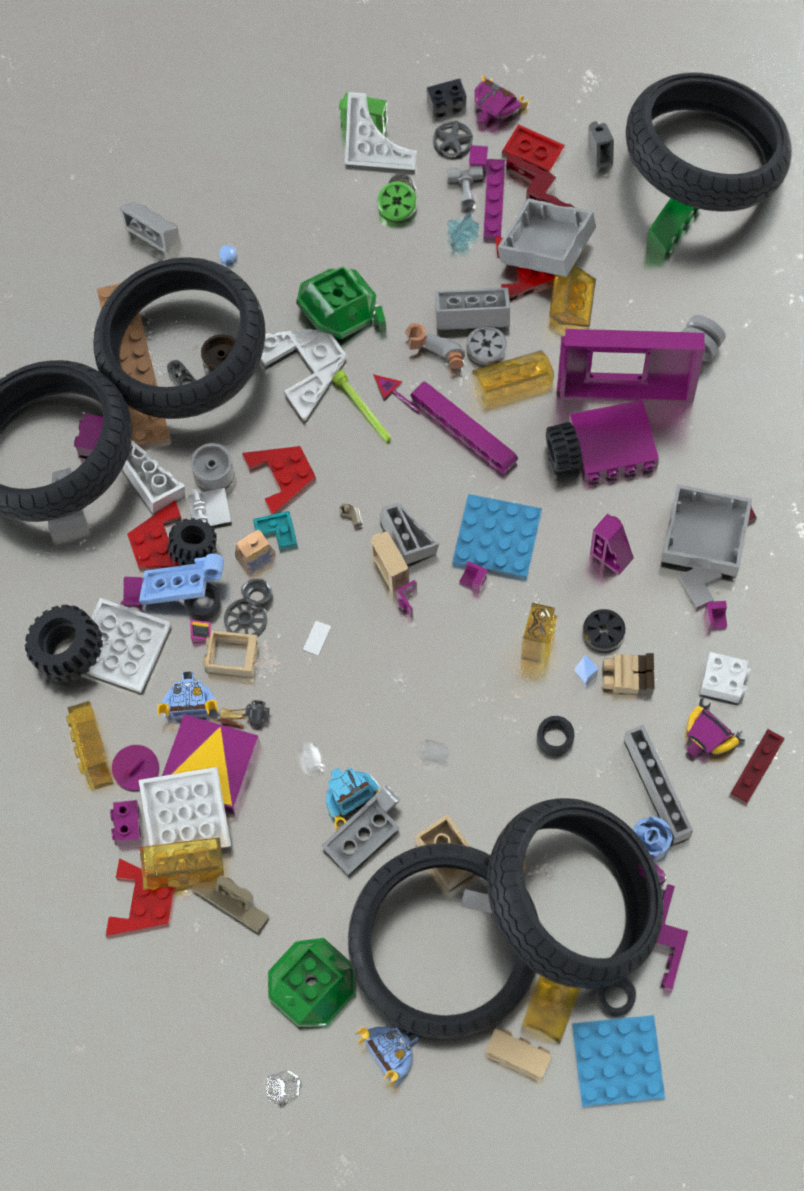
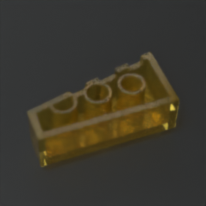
M87 701L67 707L69 715L66 716L68 726H72L73 731H70L72 742H76L77 745L74 747L76 758H80L81 761L78 763L80 774H85L91 791L113 785L114 782L109 771V764L104 752L101 736L99 735L100 731L91 702Z

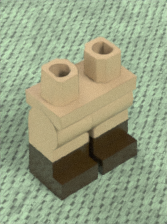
M646 653V655L615 654L614 658L603 659V671H613V676L603 677L604 689L613 690V694L653 695L655 689L654 653Z

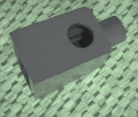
M597 121L590 123L588 127V143L596 167L613 163L614 139L607 124H599Z

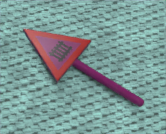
M373 374L383 398H386L393 392L416 411L420 410L395 390L403 381Z

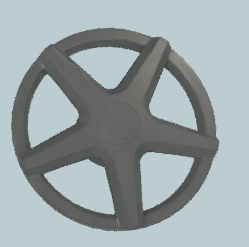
M455 120L443 123L436 128L433 142L441 153L457 156L465 153L470 148L473 142V134L468 126ZM453 125L449 133L441 130L446 126ZM458 127L464 128L468 134H458ZM437 134L446 138L440 146H438L436 141ZM470 139L468 146L462 150L460 140ZM447 146L455 147L458 153H448L443 151V149Z

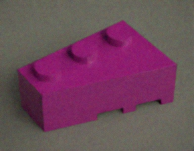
M607 513L593 529L590 553L618 574H621L634 557L623 524L616 516H611Z

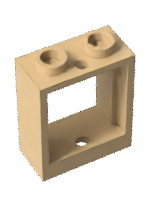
M388 531L375 534L370 539L371 553L392 591L409 583V568Z
M211 630L210 637L207 636L206 639L208 652L203 657V666L206 667L207 673L253 678L259 643L257 635ZM217 642L248 645L244 668L215 665L214 658Z

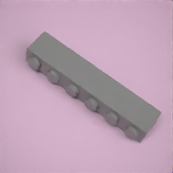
M644 724L625 731L624 740L660 818L670 827L672 844L690 838L693 829Z

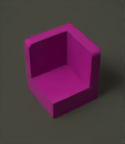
M470 145L469 165L483 166V173H486L488 146Z
M467 561L465 571L459 583L480 593L488 577V569Z
M726 600L707 602L705 613L708 631L727 629Z

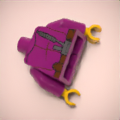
M486 76L482 77V82L474 90L476 107L482 111L477 120L487 125L491 117L501 120V118H505L519 109H526L529 100L523 102V95L517 100L515 94L492 82V78L490 80L486 79Z

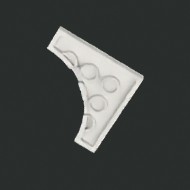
M349 92L345 164L415 170L417 151L402 148L384 137L373 123L369 114L367 94Z

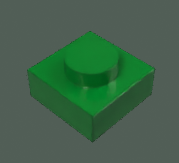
M377 306L372 318L374 325H378L380 332L387 330L386 319L382 306Z

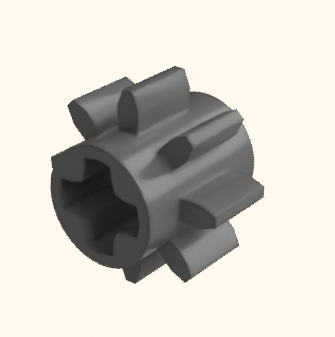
M253 700L251 704L246 706L245 716H249L250 722L260 724L269 717L270 708L266 707L264 701Z

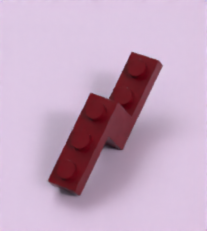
M509 154L506 159V169L532 182L526 191V200L533 199L557 206L575 208L572 204L565 203L556 196L550 195L556 187V177L552 173L545 172L536 165L529 164L520 157Z

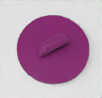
M142 745L124 747L116 754L112 762L114 779L120 786L128 790H140L139 780L157 777L159 772V762L152 750Z

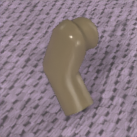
M350 504L340 505V513L351 518L354 527L363 525L357 507Z

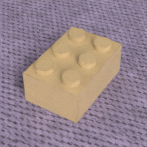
M448 814L414 836L417 847L436 843H454L470 846ZM433 868L448 890H451L473 875V873L455 868Z

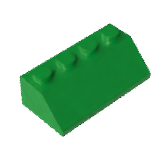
M670 198L648 229L646 248L665 258L668 252L671 253L674 250L677 239L680 240L683 237L685 227H689L693 222L694 214L699 213L701 209L690 207V205L687 206Z

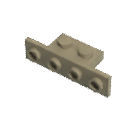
M203 873L191 888V890L257 933L269 918V915L253 906L254 896L245 888H240L228 877L225 878L220 875L215 881Z

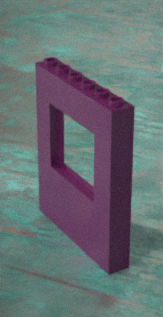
M565 329V336H561L557 391H560V398L694 402L705 351V333ZM593 352L645 354L643 373L591 372Z

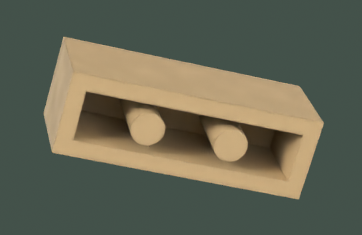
M495 1028L486 1047L485 1055L542 1081L552 1059V1055L549 1054L550 1051L541 1046L536 1048L530 1045L531 1042L525 1038L520 1037L517 1039L511 1036L512 1033L506 1029L501 1028L498 1030Z

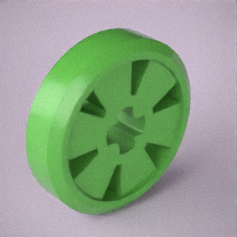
M399 181L391 182L385 185L379 192L378 208L381 214L390 221H405L415 212L417 197L412 187ZM394 198H401V205H393L395 203Z

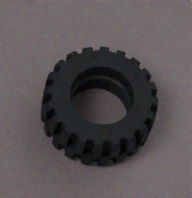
M61 605V607H51V610L48 611L47 609L42 612L43 615L37 616L34 620L35 623L30 625L28 629L29 634H26L25 638L27 642L25 643L26 656L31 664L48 679H53L57 682L62 680L67 682L71 681V678H80L81 674H86L90 671L89 668L97 662L96 658L100 657V648L103 646L101 630L94 620L77 606ZM70 632H76L74 641L67 650L52 655L53 647L60 637Z

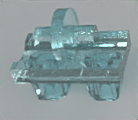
M467 213L463 220L457 218L456 221L449 220L447 226L450 228L448 233L452 239L450 245L454 248L457 244L466 248L470 237L465 233L468 231L474 235L479 230V224L472 220V214Z

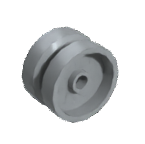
M702 315L692 316L686 328L682 330V332L705 333V351L702 361L713 359L717 349L726 338L725 332L719 324Z
M209 443L197 448L193 453L191 467L194 479L199 487L211 491L226 488L231 483L234 477V468L231 454L227 448L220 444Z

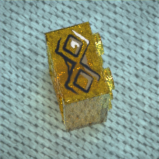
M532 602L523 635L521 659L544 664L545 658L550 657L558 615H554V607Z

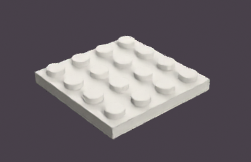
M100 598L91 618L101 630L103 646L100 648V657L96 658V664L89 668L90 671L86 674L142 693L169 632L171 623Z
M218 767L139 780L152 859L231 846Z

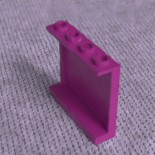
M643 400L570 414L569 422L576 430L581 447L585 482H596L606 477L615 478L626 473L630 475L641 470L650 471L658 467L659 456Z

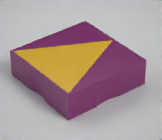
M184 714L162 776L218 767L225 812L236 815L244 792L246 777L252 768L260 745L259 736Z

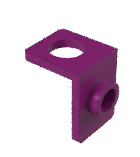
M125 576L123 578V600L120 602V605L139 606L141 604L139 599L143 583L142 577Z
M415 579L397 589V598L399 599L397 602L402 610L405 609L410 617L413 616V608L404 596L417 589V581Z

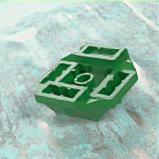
M342 266L337 269L330 268L300 283L296 304L317 330L343 339L371 324L377 295L356 269H348Z
M325 938L295 941L268 971V999L298 1027H329L356 997L355 976L350 960ZM309 977L317 979L314 985H307L306 980Z

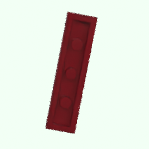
M769 729L766 730L730 793L731 797L746 805L748 804L784 742V737Z

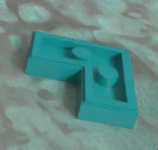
M290 511L253 519L255 531L260 530L264 536L276 534L279 551L298 547Z

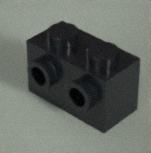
M460 78L427 87V99L433 114L443 113L454 108L458 109L466 105V93Z

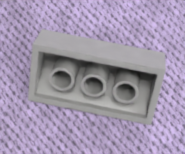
M508 288L435 291L437 330L510 327Z

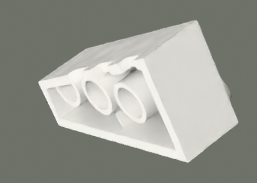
M131 441L129 455L122 470L151 512L155 513L174 500L178 501L185 497V485L174 479L170 472H166L155 459L152 460L134 441Z

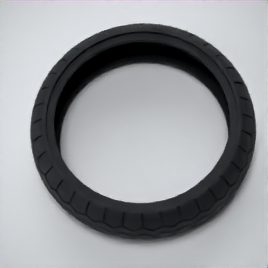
M691 72L662 78L648 86L638 96L631 107L626 122L628 152L640 174L658 191L669 198L697 209L730 212L755 206L777 191L785 180L791 165V137L779 112L756 91L742 83L740 84V82L723 76ZM680 110L701 111L722 117L740 127L755 141L762 152L765 165L756 170L738 174L717 173L701 169L671 152L658 137L652 120L665 113Z
M181 257L162 260L130 275L111 293L104 303L94 331L93 349L98 371L110 379L118 388L128 407L140 413L164 419H182L198 416L225 404L249 382L263 354L266 335L265 320L255 293L231 269L219 263L201 258ZM202 290L225 298L239 310L240 328L237 340L226 359L208 375L188 384L160 387L142 383L122 370L120 347L125 331L134 317L156 299L178 291Z
M49 360L23 366L0 379V431L8 420L22 408L36 400L51 395L78 394L86 396L100 403L103 409L102 431L95 448L88 458L72 473L46 486L19 489L0 484L1 515L26 522H43L63 518L84 509L87 505L96 501L114 483L129 455L132 441V422L123 395L104 374L78 362Z
M556 798L536 803L517 814L505 826L494 844L488 864L487 890L495 922L512 951L533 971L552 982L573 988L591 989L605 987L623 980L635 972L649 957L659 938L663 922L664 902L661 881L648 849L642 843L639 836L623 820L599 805L573 798ZM559 829L574 833L595 846L613 867L623 889L627 914L623 938L611 957L592 958L571 951L550 935L537 918L525 887L524 861L529 843L538 830ZM639 864L641 865L645 878L639 874L640 870L637 868Z
M436 843L419 846L405 851L385 863L374 873L360 892L351 914L348 930V951L351 967L361 991L370 1004L383 1017L396 1026L411 1033L430 1038L451 1039L473 1035L503 1020L519 1005L528 992L536 972L516 956V961L508 980L491 1000L465 1013L455 1015L430 1014L417 1010L398 999L380 978L373 961L371 950L373 922L381 903L395 886L409 876L433 868L460 869L473 873L487 881L490 854L470 846L454 843ZM527 891V895L531 903V906L537 918L539 919L534 902L529 892Z

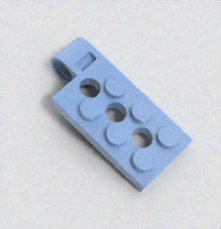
M208 554L206 557L195 558L194 562L196 564L145 571L139 599L140 603L148 605L204 597L207 582L221 579L224 558L219 554Z

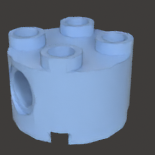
M655 816L640 819L635 824L633 831L642 840L653 861L657 862L668 853L672 841L670 827L663 819Z

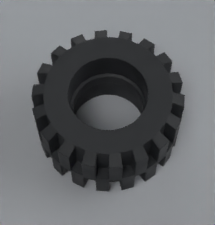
M570 422L547 427L546 443L555 470L560 473L580 468L582 465V452L574 426Z
M185 518L182 522H176V525L171 527L168 541V551L174 563L178 562V566L196 564L194 562L195 558L215 554L217 534L214 532L213 526L210 527L208 522L204 523L202 519L195 520V518H191V520ZM188 542H194V543H197V544H196V545H192V544H188Z

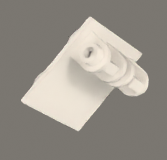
M225 488L201 492L200 489H193V493L188 495L191 515L195 520L202 519L204 523L208 522L210 526L231 522Z

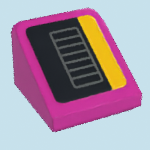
M190 620L192 643L206 642L207 636L210 637L211 634L210 622Z

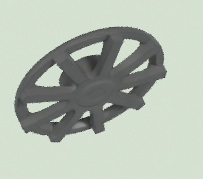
M239 599L231 603L224 614V624L227 631L238 633L244 626L245 634H248V626H251L256 631L251 635H260L267 622V614L264 607L258 605L259 608L251 613L252 604L248 603L246 610H243L240 602L246 601L245 599ZM235 604H237L240 611L238 614L230 611ZM259 612H263V618L253 617ZM228 614L237 617L236 620L227 622ZM253 622H263L259 629L253 624ZM239 623L234 631L229 627V625Z

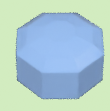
M231 245L223 246L220 249V259L225 264L233 263L237 259L236 248Z

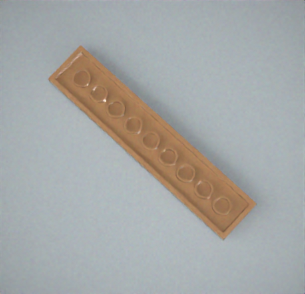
M121 283L97 288L101 309L111 293ZM139 312L129 324L120 347L121 368L132 378L148 385L157 386ZM128 407L132 422V441L139 447L144 448L171 441L166 419L152 417Z

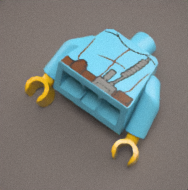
M336 768L331 772L330 776L332 779L328 781L330 788L326 792V805L331 816L335 818L334 824L336 829H339L337 826L338 821L346 823V820L340 814L344 816L374 797V793L377 794L380 791V786L370 774L360 771L356 772L352 768H348L343 772Z

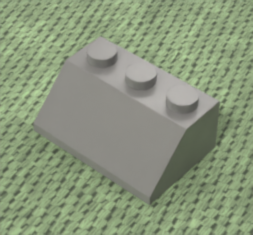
M132 202L120 207L124 227L165 252H168L180 238L176 224L167 222L160 214H154L145 205Z

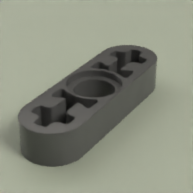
M172 360L168 363V374L177 386L182 385L181 382L184 379H190L191 382L196 381L181 361ZM173 367L179 368L180 376L172 369Z

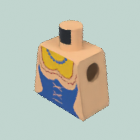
M260 530L249 534L236 544L235 558L244 571L249 570L275 554L274 549Z

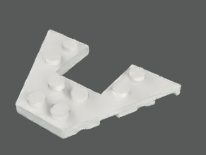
M306 329L303 332L291 333V331L278 332L276 334L266 333L265 346L261 357V362L265 367L297 349L314 373L284 390V395L304 422L331 383L332 377L346 360V354L332 334L319 330Z

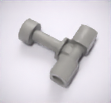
M470 166V170L459 171V168L447 169L448 183L459 182L460 185H463L464 194L460 197L461 205L464 207L473 206L475 204V196L470 192V184L473 180L483 179L482 166Z

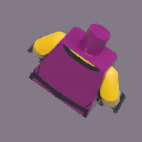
M704 698L700 699L699 705L689 715L687 725L689 733L687 736L694 742L687 751L695 758L702 750L708 754H720L731 750L738 744H743L748 739V737L744 739L739 737L743 732L742 730H739L735 735L733 731L709 711L711 703L707 706L703 705Z

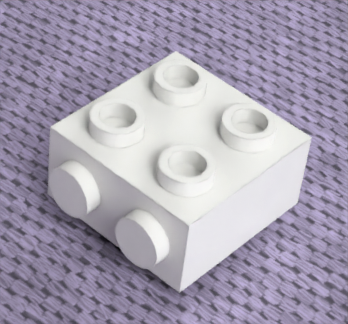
M710 652L700 694L739 703L740 697L744 698L747 686H743L744 679L748 680L751 668H747L748 661Z

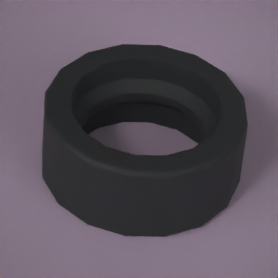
M210 583L206 584L205 592L213 596L214 603L209 609L204 611L196 610L191 604L192 599H184L185 608L194 619H211L220 610V594L217 588Z
M550 716L540 723L537 730V742L543 751L551 755H561L572 747L575 735L570 721L561 716ZM551 725L562 726L567 732V739L560 746L550 745L544 738L545 730Z
M627 978L614 983L624 986L628 991V1001L622 1007H612L605 1001L604 993L610 985L598 988V1005L608 1015L616 1017L625 1015L634 1006L636 990L635 986Z

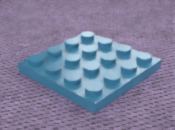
M468 494L452 565L465 567L466 562L470 561L488 569V572L527 579L542 508Z
M654 1015L572 1023L582 1107L665 1099Z

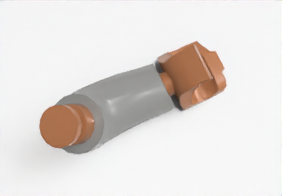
M417 323L410 324L405 330V335L410 339L409 349H420L425 345L424 348L446 358L450 362L451 368L459 369L463 366L465 351L459 343L429 333L425 336L426 329Z

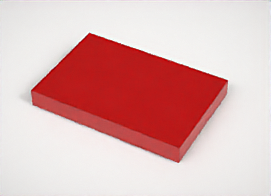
M518 124L504 146L502 155L507 157L509 154L518 156L523 161L534 164L539 169L551 173L563 153L565 145Z

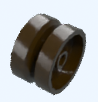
M218 334L208 338L203 343L201 358L207 375L226 359L236 342L235 338L226 334Z

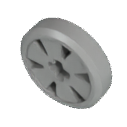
M480 327L469 334L466 349L469 357L474 362L481 365H492L504 357L507 350V341L499 329L495 327ZM483 344H490V348H487L486 346L483 347Z

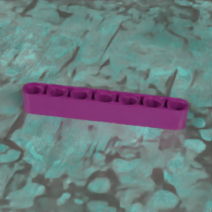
M423 381L410 394L416 404L501 472L506 473L518 461V456L515 452L427 382Z

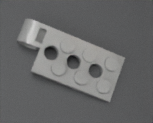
M388 784L385 785L363 808L321 845L347 875L351 874L400 829L387 813L401 798ZM382 815L385 822L382 825H376L373 822L374 816ZM360 829H368L370 836L367 839L360 838L358 835ZM350 841L355 844L353 852H346L343 846L346 842Z

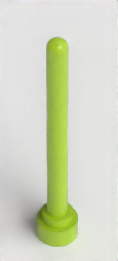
M343 370L337 372L332 377L333 382L337 386L344 388L382 438L389 442L391 440L390 434L348 383L347 374Z

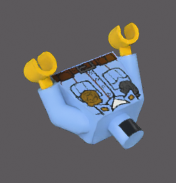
M183 672L182 682H175L173 688L168 690L162 703L157 706L158 716L161 713H166V717H169L170 710L172 718H183L184 714L192 717L209 716L211 709H216V712L219 710L213 693L207 686H203L201 681H194L193 672Z
M391 1027L360 1028L355 1033V1035H362L363 1038L358 1042L363 1043L366 1041L368 1048L386 1073L383 1079L390 1078L392 1080L389 1086H393L398 1079L408 1073L413 1061V1051L409 1045L418 1040L416 1034L408 1031L402 1035L397 1028Z

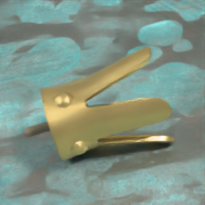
M222 708L221 714H216L220 716V723H229L244 728L243 724L233 721L231 718H246L244 713L232 712L245 710L246 708L234 710Z

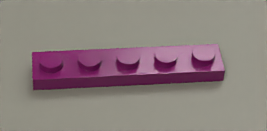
M488 159L483 235L485 240H495V237L502 236L505 159Z

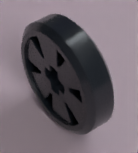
M599 609L590 613L585 619L583 637L586 643L593 649L611 651L617 648L624 640L625 623L616 612L609 609ZM600 627H602L603 629L607 627V628H608V630H607L608 633H606V632L601 633V632H600V631H601V628H600Z

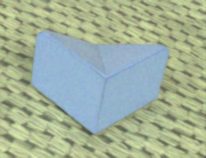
M585 655L576 666L575 672L587 684L597 677L598 668Z

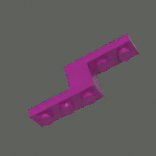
M667 884L665 890L662 889L664 902L663 922L655 945L656 948L673 952V954L669 953L666 965H669L670 968L668 973L664 972L661 982L662 985H665L663 991L671 993L673 990L688 935L687 930L665 924L675 888L674 885Z

